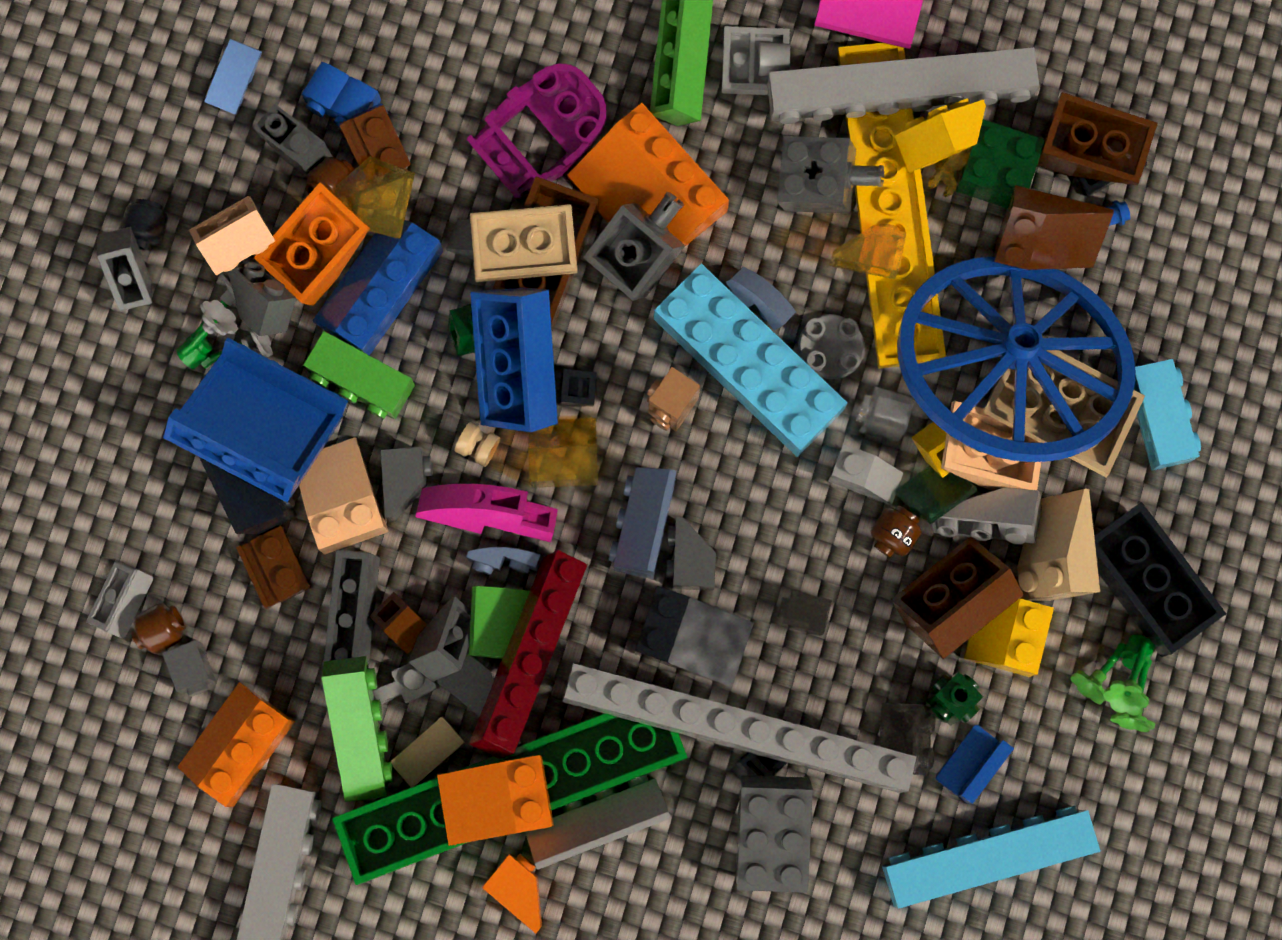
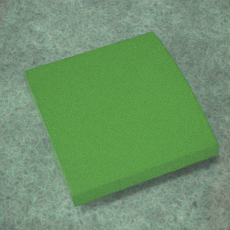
M486 586L472 587L469 655L491 659H502L504 657L530 591Z

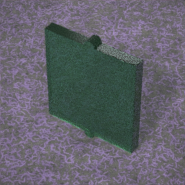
M928 466L895 490L896 496L909 506L910 512H916L929 524H932L977 492L976 486L970 481L951 472L942 478L931 466Z

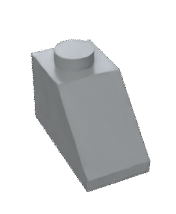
M843 444L839 450L828 482L892 505L903 472L876 455Z

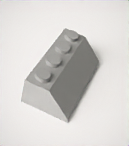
M646 774L628 781L629 789L616 793L615 788L612 787L595 794L597 801L584 806L582 800L563 806L564 814L553 818V827L526 831L525 833L537 870L671 819L656 778L649 781Z

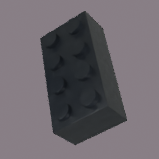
M1142 502L1129 509L1094 535L1098 574L1146 638L1154 643L1155 650L1161 657L1173 654L1227 614Z

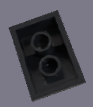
M657 586L635 649V655L732 688L754 622L692 597Z

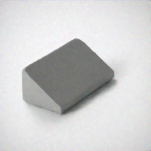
M115 560L86 623L117 637L125 638L153 581V577Z

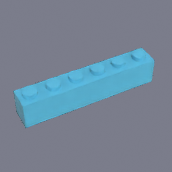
M1074 805L1056 810L1057 817L1044 820L1043 815L1022 820L1024 826L1011 830L1009 824L989 829L991 836L977 839L976 833L956 838L957 845L945 849L943 843L922 848L923 855L910 858L909 852L889 857L890 864L884 865L882 868L893 906L897 909L1101 852L1089 811H1077V807Z

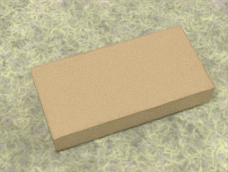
M442 716L397 755L391 763L412 788L422 782L466 742Z

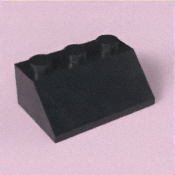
M200 458L236 534L263 535L297 516L293 508L295 506L293 496L287 503Z

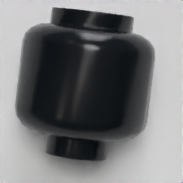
M136 199L135 203L126 206L120 229L131 227L139 250L148 251L149 246H157L162 243L168 222V216L162 210L163 206L146 199Z

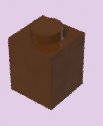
M395 592L369 616L407 654L414 648L417 636L427 626Z

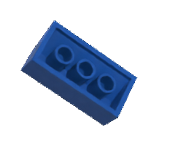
M388 214L312 320L313 323L334 337L370 356L443 253L440 240L414 223Z
M509 288L470 292L480 425L534 432L558 424L549 290Z

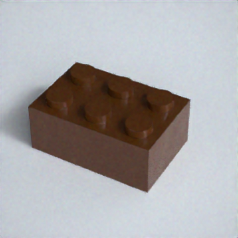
M970 536L891 600L905 625L944 659L1024 594L1011 569Z

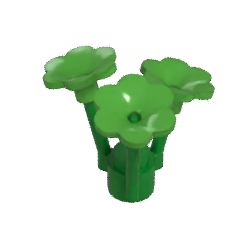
M1131 635L1126 644L1118 643L1115 652L1100 670L1096 669L1090 676L1078 670L1070 677L1071 681L1077 686V690L1083 696L1091 698L1097 704H1102L1104 701L1110 702L1111 708L1117 712L1111 716V721L1119 724L1120 727L1129 730L1135 729L1141 732H1149L1150 729L1155 728L1154 722L1142 716L1143 708H1146L1149 704V698L1143 692L1148 670L1152 664L1150 658L1155 649L1154 643L1148 638L1141 635ZM1120 657L1123 658V665L1132 670L1129 679L1124 682L1115 680L1111 683L1110 688L1104 690L1101 684L1106 680L1107 672Z

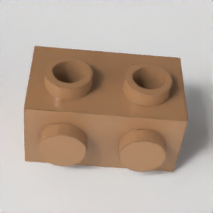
M671 367L664 379L662 380L658 377L647 392L649 396L647 402H649L648 413L652 415L650 420L665 431L669 427L677 431L698 401L700 385Z

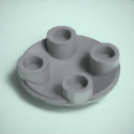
M829 314L808 321L800 334L798 351L800 358L820 377L840 379L850 375L859 367L864 356L865 344L856 321L839 315Z

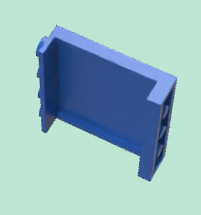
M227 338L222 354L180 410L175 408L168 417L163 438L288 503L341 422L348 400L310 381L306 377L279 365L276 361L256 353L247 346Z

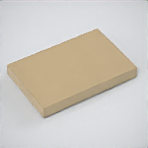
M571 205L470 213L476 282L577 273Z

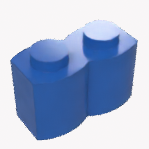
M325 62L320 63L301 94L307 103L306 108L319 117H323L326 114L335 118L334 123L338 127H340L339 122L346 121L352 118V116L381 102V97L377 90Z

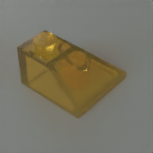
M369 157L336 185L334 195L370 227V232L401 238L415 173L376 157Z

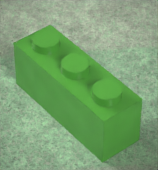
M325 331L322 332L303 365L308 373H310L308 378L324 388L330 384L340 389L337 394L351 403L355 404L357 399L369 405L367 411L381 419H385L388 415L396 420L415 387L412 378Z

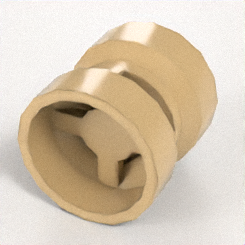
M469 422L458 439L455 452L462 456L470 455L475 458L476 463L486 467L496 452L500 437L493 433L486 434L480 430L478 425Z

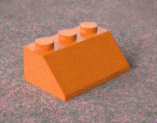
M239 682L180 762L178 768L197 787L225 807H234L295 721Z

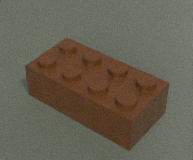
M535 176L523 209L571 205L576 261L578 265L599 210V199ZM574 274L495 280L492 290L509 288L549 290L551 329L553 331Z

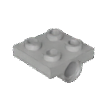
M724 26L722 93L768 95L767 82L769 72L789 70L790 29Z

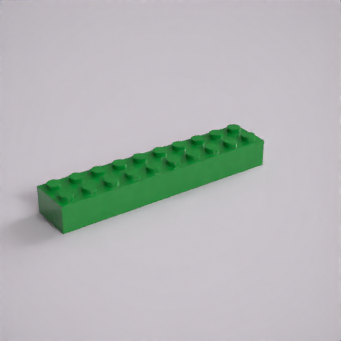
M605 713L519 746L514 754L501 759L493 756L459 770L541 755L552 811L675 764L688 757L678 733ZM438 778L332 818L355 885L363 884L467 844L448 845Z

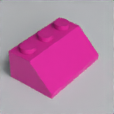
M821 0L814 26L910 49L923 0Z

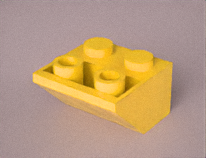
M967 98L950 105L951 110L945 105L928 112L927 120L922 116L905 123L907 130L894 136L908 172L930 166L976 145L986 108L984 99L970 104Z

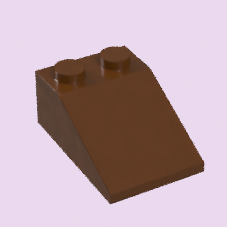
M1062 92L1053 107L1043 138L1045 142L1037 166L1068 176L1138 186L1158 123Z
M1015 185L996 241L994 262L1026 270L1093 268L1114 214V209Z

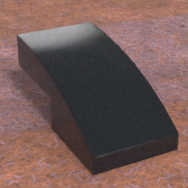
M563 369L562 372L554 371L557 406H594L597 372Z

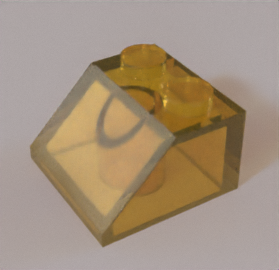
M596 418L558 419V424L529 432L528 454L531 488L599 485Z

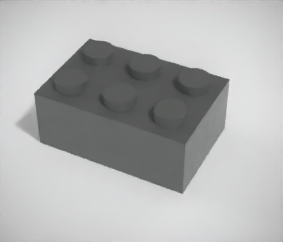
M740 775L736 855L737 890L808 893L813 788L810 778Z

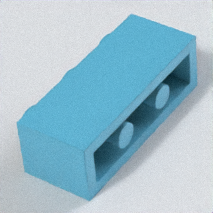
M1173 359L1135 367L1134 390L1145 395L1137 413V418L1151 470L1189 463L1198 458L1201 442L1197 432H1193L1191 427L1192 409L1187 399L1184 400L1182 394L1183 376L1181 370L1175 367Z

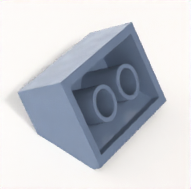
M636 467L634 476H627L623 495L629 496L627 509L620 508L616 528L622 529L619 542H612L608 560L614 562V571L654 580L675 486L676 470Z

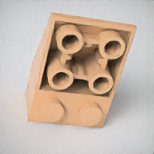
M250 196L243 198L189 229L196 246L215 275L234 269L242 260L251 255L264 252L270 244L275 242Z

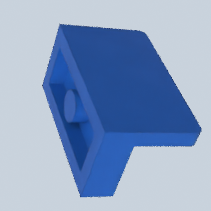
M974 725L935 776V779L966 804H973L1014 748L1004 740L998 741L979 725Z

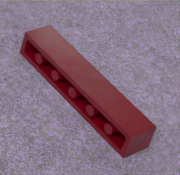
M556 550L543 558L469 745L499 759L514 754L588 564L560 550Z

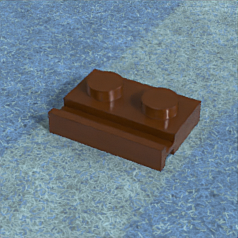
M382 103L338 123L368 185L375 180L382 179L411 165Z
M282 526L250 540L247 544L236 547L266 610L311 588Z

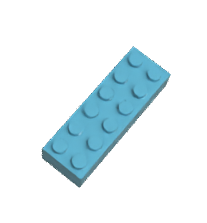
M702 263L654 310V320L796 457L844 411L848 402Z

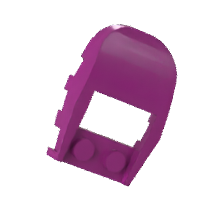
M553 64L532 75L533 79L521 87L515 86L506 94L507 98L496 110L493 109L484 120L487 124L474 138L470 135L466 139L518 201L528 196L535 176L551 182L561 177L588 150L604 129L606 122L605 100L590 79L575 66ZM527 106L567 152L565 156L542 175L537 173L500 129Z

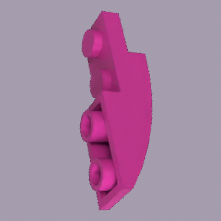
M447 484L422 488L415 517L482 534L484 526L551 542L558 509L527 501L528 492L486 484Z

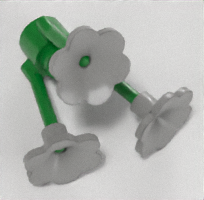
M224 273L219 275L227 286V290L220 297L221 302L218 300L204 301L200 305L203 312V323L176 349L178 357L191 369H195L200 364L207 369L222 354V351L210 355V351L213 348L208 339L205 338L208 334H213L215 331L220 335L234 334L238 330L234 313L225 308L227 305L231 306L235 302L230 276ZM250 328L251 335L242 338L239 344H243L249 349L258 347L262 355L272 356L273 352L270 347L269 336H258Z

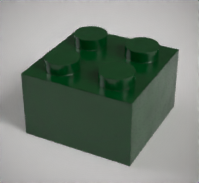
M983 119L978 142L969 149L956 192L1008 208L1015 185L1030 188L1045 139Z

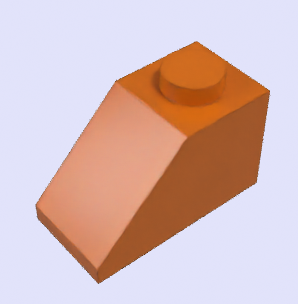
M521 853L517 857L509 854L482 888L534 933H537L542 927L538 876L532 872L536 866Z

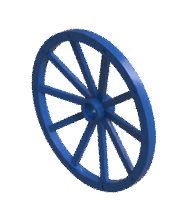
M981 257L961 261L946 267L930 277L913 295L904 312L898 332L897 352L900 370L911 395L925 414L942 430L963 444L998 458L1023 462H1047L1072 457L1087 451L1101 442L1117 426L1133 395L1136 373L1135 360L1130 341L1120 321L1105 302L1091 289L1060 270H1026L994 262L995 257ZM987 275L1009 276L1014 325L1011 326L964 280ZM1021 278L1042 283L1066 295L1034 326L1026 323ZM952 285L999 332L921 311L936 294ZM1075 303L1079 304L1090 314L1106 335V337L1042 338V333ZM919 323L996 345L918 364L914 350L915 324ZM1112 349L1118 372L1117 390L1046 350ZM999 356L1001 359L954 413L935 396L923 377L926 374ZM1041 362L1113 402L1112 407L1099 422L1084 431ZM1009 368L1015 370L1012 440L988 434L963 421ZM1028 368L1032 371L1073 437L1045 443L1024 442Z

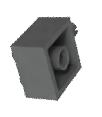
M783 136L777 202L786 212L850 214L853 186L882 187L884 180H881V177H884V166L855 165L856 148L850 138Z
M666 192L664 198L651 215L637 203L622 205L583 257L633 301L647 297L685 247L667 228L680 208L684 206L680 199L676 202L677 197L670 192Z

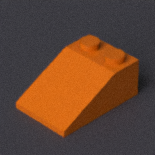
M320 182L273 235L275 242L270 244L264 252L256 254L254 259L276 280L281 282L301 303L314 306L336 281L370 230V227Z
M541 755L437 775L449 846L554 826Z

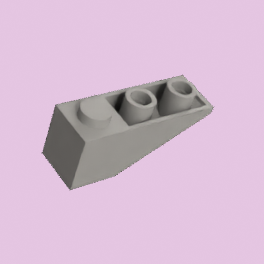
M1004 487L930 511V520L933 532L945 537H955L956 535L971 536L981 541L995 539L1005 540L1013 544H1035L1042 512L1040 492L1038 490Z

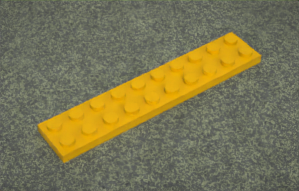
M887 43L838 47L837 49L839 66L906 59L904 47ZM912 108L899 109L898 112L889 115H881L879 111L866 112L864 116L857 118H848L845 114L848 138H850L856 148L855 165L884 166V177H881V180H884L882 187L854 186L878 369L900 367L897 340L904 312L916 291L935 274L921 169L908 172L894 136L907 130L905 123L914 120ZM938 294L925 305L921 312L941 317ZM919 323L915 324L914 350L918 364L946 357L943 330Z

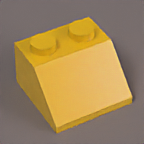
M1019 598L968 639L963 659L1026 677L1038 675L1054 608Z

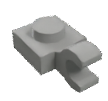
M408 663L391 672L395 682L384 685L374 690L373 693L376 700L380 699L381 705L401 695L407 704L436 690L437 687L434 682Z

